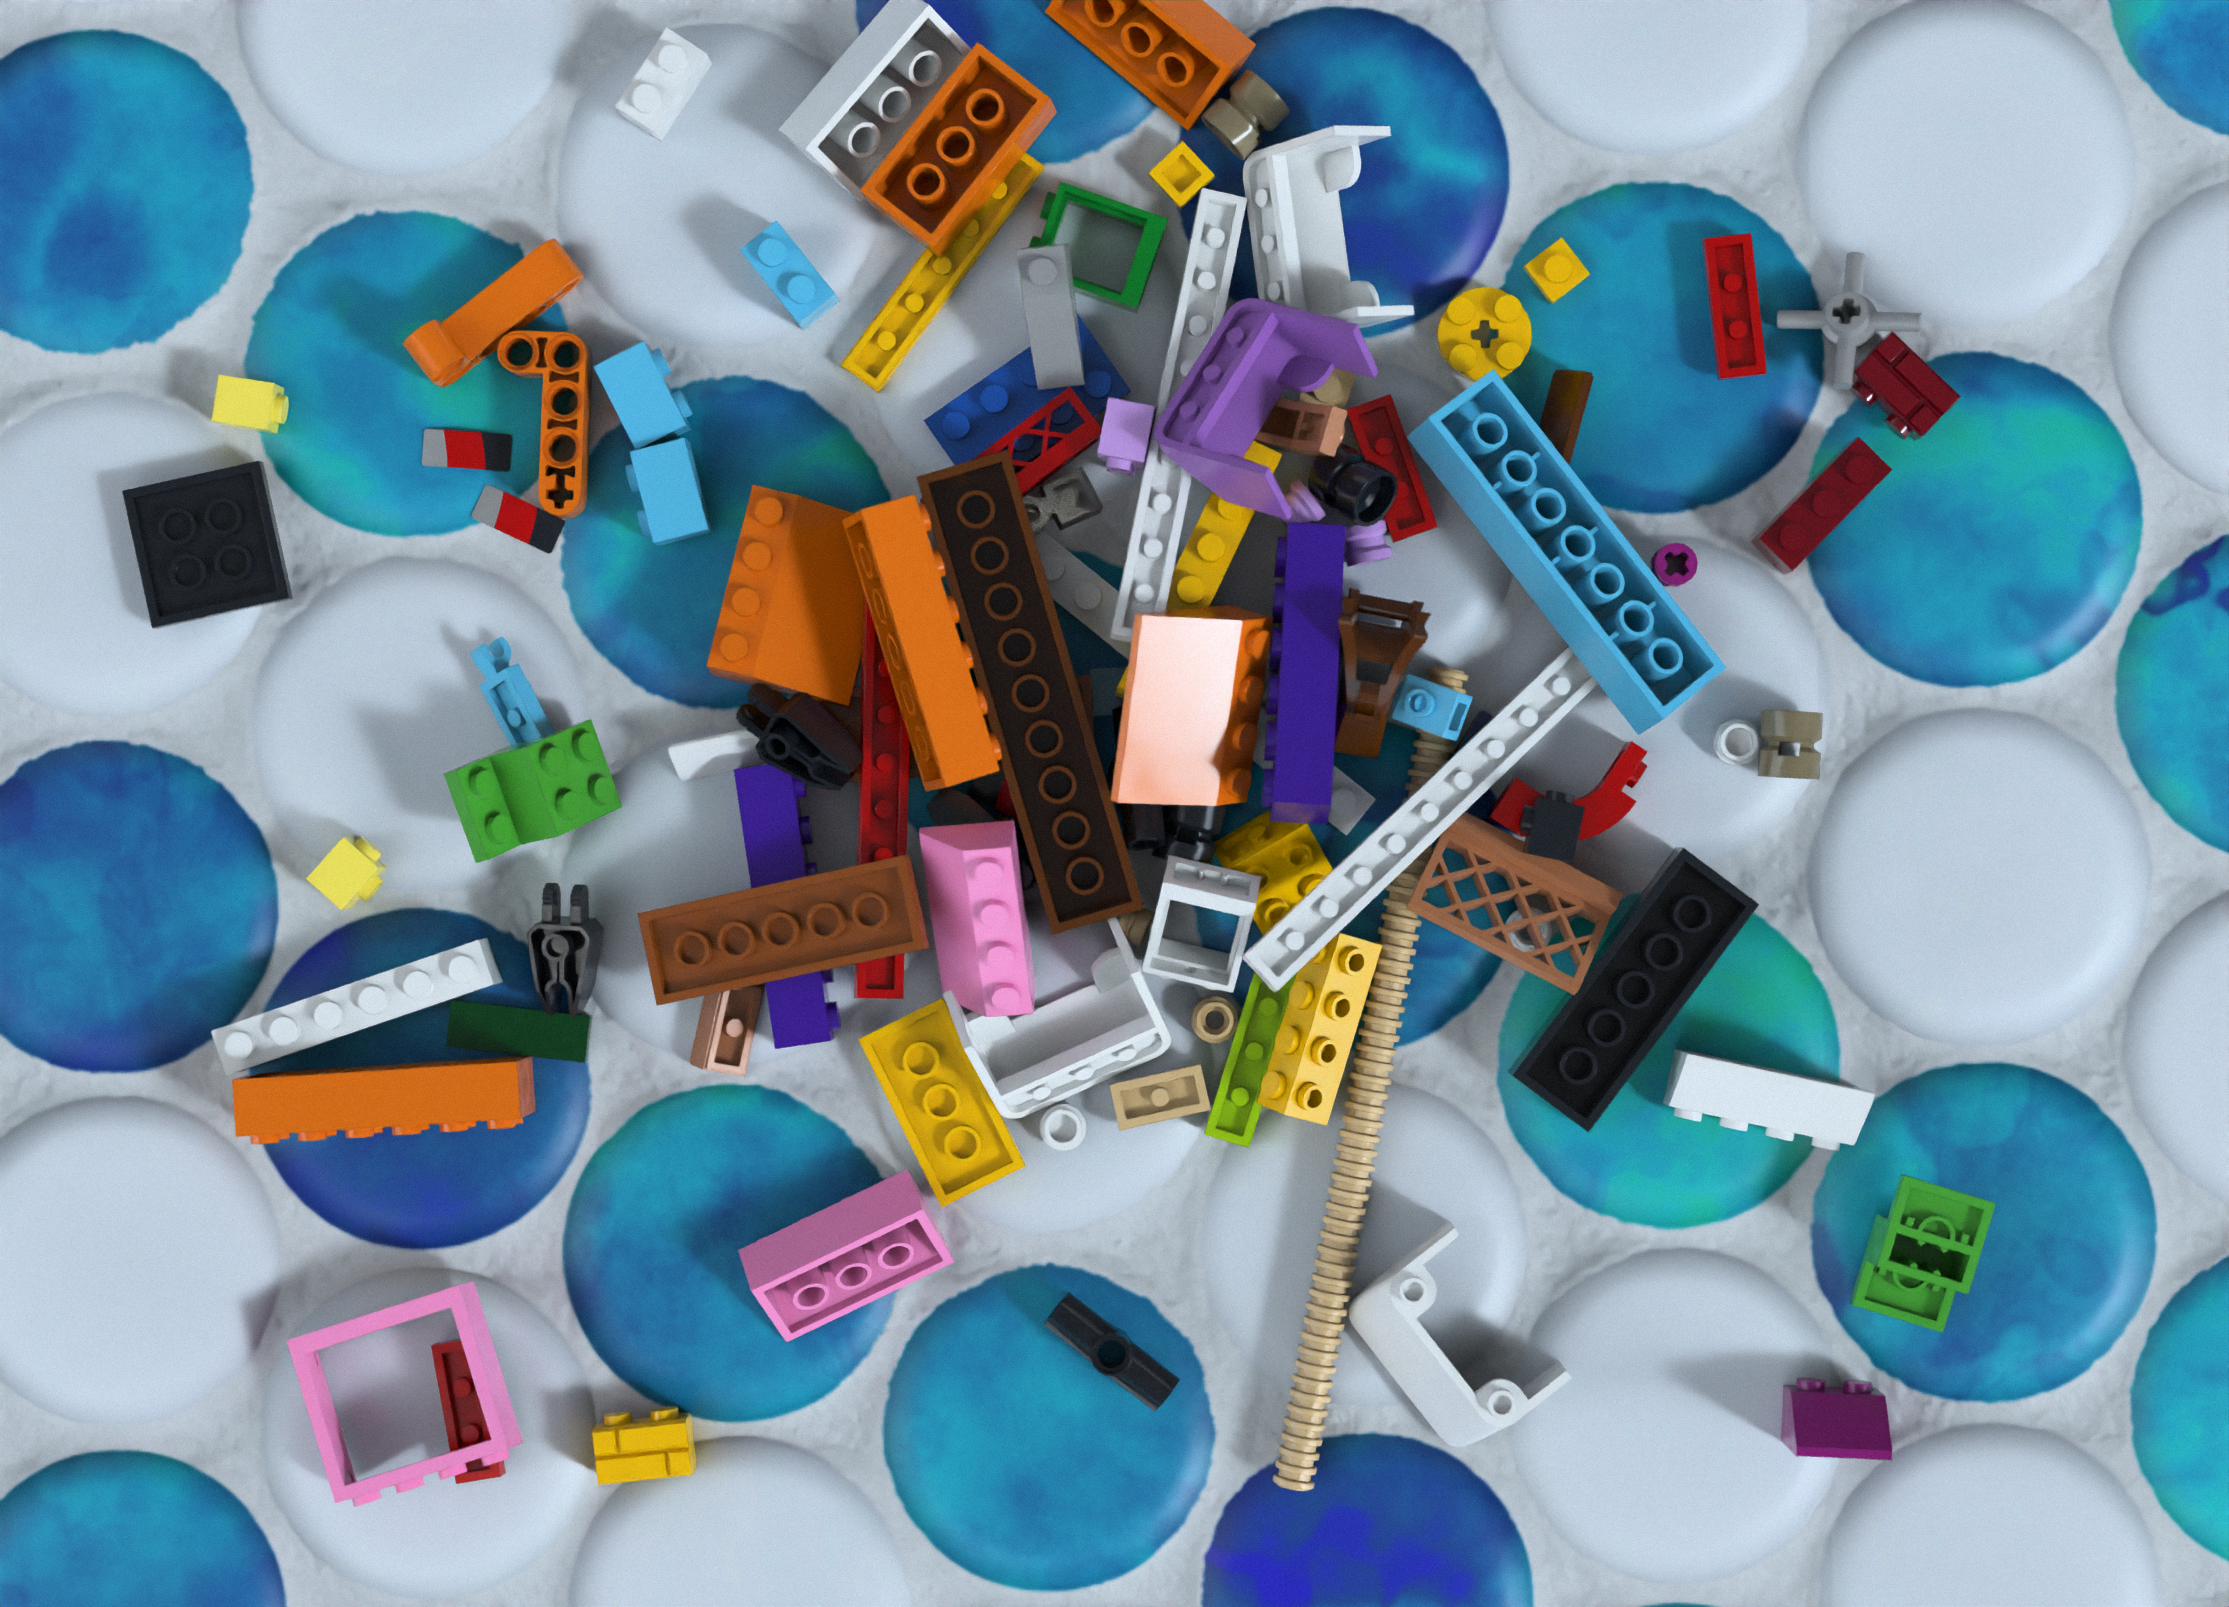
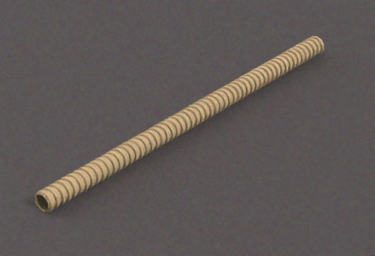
M1438 666L1427 669V675L1431 676L1430 681L1466 694V690L1462 689V684L1468 681L1469 676L1465 672ZM1416 728V732L1420 733L1419 740H1414L1413 746L1417 747L1416 755L1412 754L1410 761L1414 762L1413 769H1408L1407 774L1412 776L1411 783L1405 784V790L1409 791L1408 798L1448 760L1449 754H1454L1455 747L1451 746L1452 740ZM1432 843L1385 889L1390 891L1389 898L1383 899V905L1387 906L1386 913H1381L1380 919L1384 920L1383 927H1378L1377 933L1381 934L1380 942H1375L1383 946L1374 971L1372 985H1370L1368 991L1370 992V997L1366 999L1364 1004L1367 1007V1013L1361 1014V1020L1365 1021L1364 1028H1359L1358 1034L1362 1036L1361 1042H1356L1355 1048L1359 1050L1358 1057H1353L1352 1061L1353 1064H1356V1070L1350 1072V1078L1354 1079L1353 1085H1348L1347 1092L1351 1093L1350 1100H1345L1344 1106L1348 1108L1347 1114H1342L1341 1119L1345 1122V1128L1339 1129V1136L1343 1138L1342 1143H1337L1336 1150L1340 1151L1339 1157H1334L1333 1164L1337 1165L1336 1172H1331L1330 1176L1334 1180V1185L1328 1187V1193L1332 1194L1331 1200L1325 1202V1207L1329 1211L1328 1215H1323L1322 1222L1326 1223L1325 1229H1321L1319 1234L1320 1237H1323V1243L1317 1244V1251L1321 1253L1320 1258H1315L1314 1265L1318 1269L1317 1272H1313L1311 1275L1315 1285L1309 1287L1308 1293L1312 1295V1300L1306 1302V1309L1310 1311L1309 1315L1303 1317V1323L1307 1324L1306 1330H1301L1300 1337L1304 1339V1342L1299 1344L1297 1349L1301 1353V1358L1295 1359L1298 1373H1293L1292 1381L1296 1382L1295 1387L1290 1388L1289 1395L1293 1396V1400L1287 1402L1286 1409L1290 1411V1415L1284 1417V1424L1287 1425V1430L1281 1432V1438L1285 1441L1278 1448V1452L1282 1454L1281 1459H1277L1275 1464L1279 1468V1473L1273 1474V1482L1280 1487L1290 1490L1308 1491L1314 1488V1482L1310 1479L1311 1475H1316L1317 1467L1313 1466V1463L1319 1460L1320 1453L1316 1451L1318 1446H1322L1323 1441L1319 1437V1432L1325 1431V1424L1322 1423V1418L1327 1417L1328 1410L1324 1406L1331 1399V1396L1327 1394V1390L1333 1388L1334 1382L1330 1380V1375L1336 1373V1366L1332 1364L1333 1360L1339 1358V1352L1335 1351L1336 1345H1341L1342 1338L1338 1336V1333L1343 1331L1345 1326L1341 1322V1317L1347 1316L1344 1302H1349L1350 1295L1346 1291L1353 1284V1280L1349 1279L1350 1273H1355L1356 1269L1355 1265H1352V1259L1358 1258V1251L1354 1249L1355 1244L1361 1243V1237L1357 1236L1358 1230H1362L1364 1227V1223L1360 1221L1361 1215H1366L1367 1211L1363 1207V1202L1369 1200L1366 1186L1372 1185V1179H1369L1368 1176L1369 1172H1374L1375 1165L1371 1164V1160L1376 1158L1378 1151L1374 1150V1144L1380 1143V1136L1376 1134L1377 1129H1382L1383 1122L1379 1121L1380 1114H1385L1386 1108L1382 1106L1383 1100H1388L1389 1096L1385 1092L1386 1085H1391V1079L1387 1076L1388 1071L1394 1070V1064L1390 1063L1391 1056H1396L1397 1050L1393 1049L1394 1042H1399L1400 1036L1396 1035V1029L1402 1027L1403 1022L1398 1019L1399 1014L1405 1012V1007L1401 1006L1402 999H1407L1408 993L1404 991L1405 984H1410L1411 978L1407 977L1408 970H1413L1414 965L1409 961L1411 955H1416V949L1412 948L1413 941H1418L1419 935L1415 934L1416 926L1421 927L1422 921L1418 919V914L1406 909V906L1433 851ZM1425 891L1422 898L1427 897V891Z

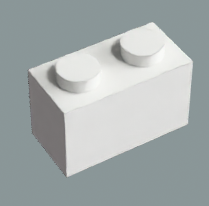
M666 27L615 107L623 117L662 142L712 65V62L706 52Z

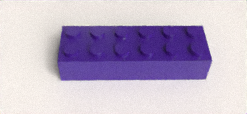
M1288 522L1287 536L1277 538L1274 577L1283 578V583H1275L1272 623H1281L1280 629H1272L1269 669H1278V675H1270L1267 696V715H1276L1275 722H1267L1264 761H1273V769H1265L1261 805V807L1270 808L1271 822L1327 825L1332 801L1340 646L1338 618L1341 616L1342 608L1341 596L1346 525Z

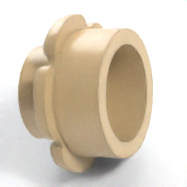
M1144 907L1122 914L1119 924L1129 942L1139 947L1143 944L1153 924L1155 912Z

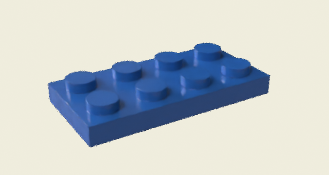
M1077 314L1085 385L1070 387L1093 418L1106 410L1108 397L1122 399L1131 393V390ZM1030 346L926 418L924 422L953 464L958 465L974 459L1068 387L1038 390ZM1069 401L1052 413L1051 432L1070 434L1084 423ZM1046 418L1032 429L1044 430ZM1026 434L1015 441L1012 460L1031 462L1041 455L1043 437ZM1049 438L1047 450L1062 439ZM1013 466L1015 473L1022 468Z

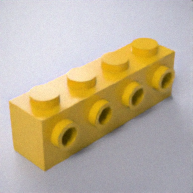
M1339 932L1297 972L1294 984L1289 992V1000L1280 1029L1275 1037V1045L1270 1062L1261 1082V1091L1257 1104L1284 1115L1323 1125L1328 1124L1383 945Z

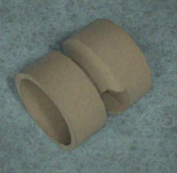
M1248 69L1229 88L1231 97L1228 100L1219 98L1201 116L1202 121L1213 135L1228 150L1242 160H1245L1262 142L1260 133L1263 130L1272 132L1290 114L1288 106L1262 78Z
M1761 710L1760 737L1766 740L1767 744L1759 750L1758 776L1820 779L1821 753L1814 749V744L1822 739L1823 713ZM1781 742L1800 743L1799 756L1780 755Z

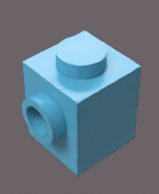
M1408 674L1405 682L1403 681L1398 685L1393 697L1392 706L1395 710L1392 718L1437 736L1457 741L1473 697L1427 679Z

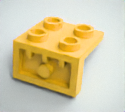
M1270 810L1214 842L1217 846L1215 855L1223 868L1261 877L1253 920L1263 936L1333 870L1308 824L1271 822Z

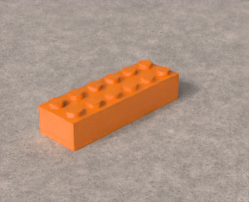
M913 494L861 509L842 520L925 792L949 787L1000 771L997 763L1002 758L1000 745L993 732L988 733L983 715L987 714V703L981 688H974L969 669L973 668L972 654L968 644L965 641L960 642L955 626V623L959 622L958 608L954 598L951 595L946 596L941 578L945 577V567L937 549L932 550L927 535V532L931 531V521L923 503L918 504L916 495Z
M530 1056L253 1073L232 1080L236 1137L250 1136L251 1144L280 1142V1139L290 1138V1133H298V1141L327 1139V1136L337 1135L336 1130H345V1138L374 1136V1133L383 1132V1127H392L393 1135H410L421 1133V1130L430 1129V1124H439L440 1132L466 1131L469 1130L468 1127L477 1126L476 1121H487V1129L516 1127V1124L523 1123V1117L535 1112L532 1057Z

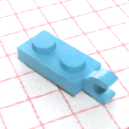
M503 637L488 645L489 649L486 644H482L471 651L473 662L482 671L487 680L479 687L510 745L555 733L520 665L517 663L509 666L511 648Z

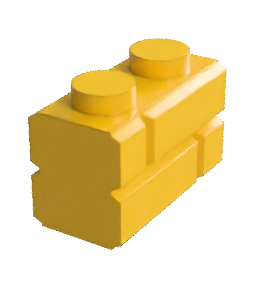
M677 1406L650 1410V1417L632 1419L630 1411L603 1415L604 1422L597 1423L593 1428L592 1436L596 1457L597 1482L599 1485L692 1475L696 1470L697 1463L691 1414H679Z

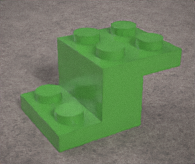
M591 719L578 722L545 737L507 746L444 773L476 863L494 858L523 844L558 837L622 807Z
M1901 1174L1888 1217L1876 1214L1850 1304L1943 1333L1955 1292L1969 1294L1996 1203Z

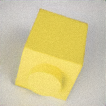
M218 375L211 421L223 426L277 434L279 423L284 424L287 419L289 399L288 396H283L284 388L275 383Z

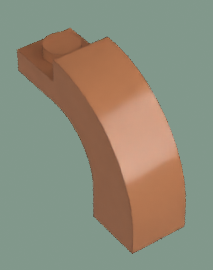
M1280 397L1254 438V441L1266 447L1318 458L1319 455L1335 457L1337 447L1344 438V423L1348 411L1332 405L1305 403Z

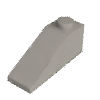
M1069 243L1018 249L1017 257L1022 299L1038 390L1085 385Z

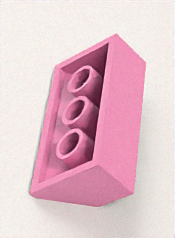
M1014 820L919 828L942 993L952 990L959 1005L984 1017L1033 1014L1036 980Z
M908 1169L738 1250L751 1292L786 1343L954 1263L953 1256L935 1218Z

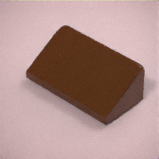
M1556 370L1551 380L1539 428L1564 460L1570 464L1594 376L1586 371Z

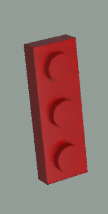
M1751 233L1704 238L1702 240L1717 381L1763 376L1767 374Z
M1391 394L1347 409L1350 426L1359 451L1365 456V460L1376 462L1392 472L1397 478L1398 490L1396 498L1390 510L1383 517L1392 544L1437 528L1433 511Z
M461 1339L443 1341L431 1345L450 1452L491 1439ZM481 1458L466 1462L468 1471L455 1475L456 1484L501 1477L506 1474L504 1460L487 1466H483Z

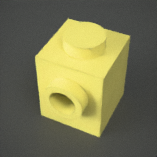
M353 836L343 837L306 880L340 910L351 909L360 898L366 902L379 890L384 883V880L379 876L386 870L387 866L379 860L382 852L367 838L360 836L356 840Z

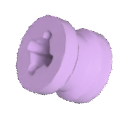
M1299 479L1290 484V490L1284 497L1292 514L1288 520L1279 518L1287 529L1288 522L1309 523L1310 521H1319L1326 516L1317 500Z
M1379 520L1374 525L1368 527L1356 525L1346 528L1345 542L1349 550L1346 556L1347 567L1360 566L1393 557L1392 548L1386 545L1384 534L1387 530L1385 520Z

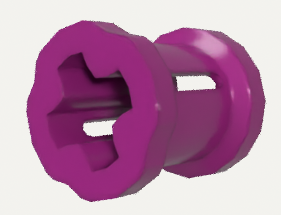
M1672 543L1662 547L1654 553L1650 561L1651 571L1664 587H1677L1685 584L1693 578L1698 566L1697 557L1693 550L1681 543ZM1665 555L1668 558L1677 555L1681 557L1683 561L1680 563L1679 568L1683 572L1682 575L1677 572L1670 576L1666 574L1664 569L1668 563L1664 559Z

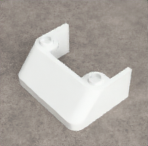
M1331 126L1254 151L1247 157L1243 167V183L1245 197L1247 198L1246 206L1259 299L1354 323L1359 328L1414 315L1413 305L1380 306L1378 293L1370 282L1364 280L1350 282L1339 190L1354 185L1360 174L1361 158L1359 146L1391 136L1390 126Z
M1116 916L1107 919L1119 947L1104 951L1094 961L1091 973L1095 983L1035 1009L1033 1014H1024L1012 1020L1008 1016L984 1017L974 1011L965 1015L952 990L942 993L964 1051L1001 1116L1009 1119L1025 1117L1160 1056L1169 1048L1171 1044L1170 1033Z
M1447 1221L1360 1289L1350 1300L1348 1314L1353 1327L1439 1437L1450 1446L1466 1447L1514 1424L1571 1380L1572 1377L1558 1360L1522 1389L1514 1382L1504 1378L1490 1380L1475 1392L1471 1389L1417 1320L1421 1314L1433 1305L1437 1295L1436 1283L1424 1267V1264L1460 1236L1452 1223Z

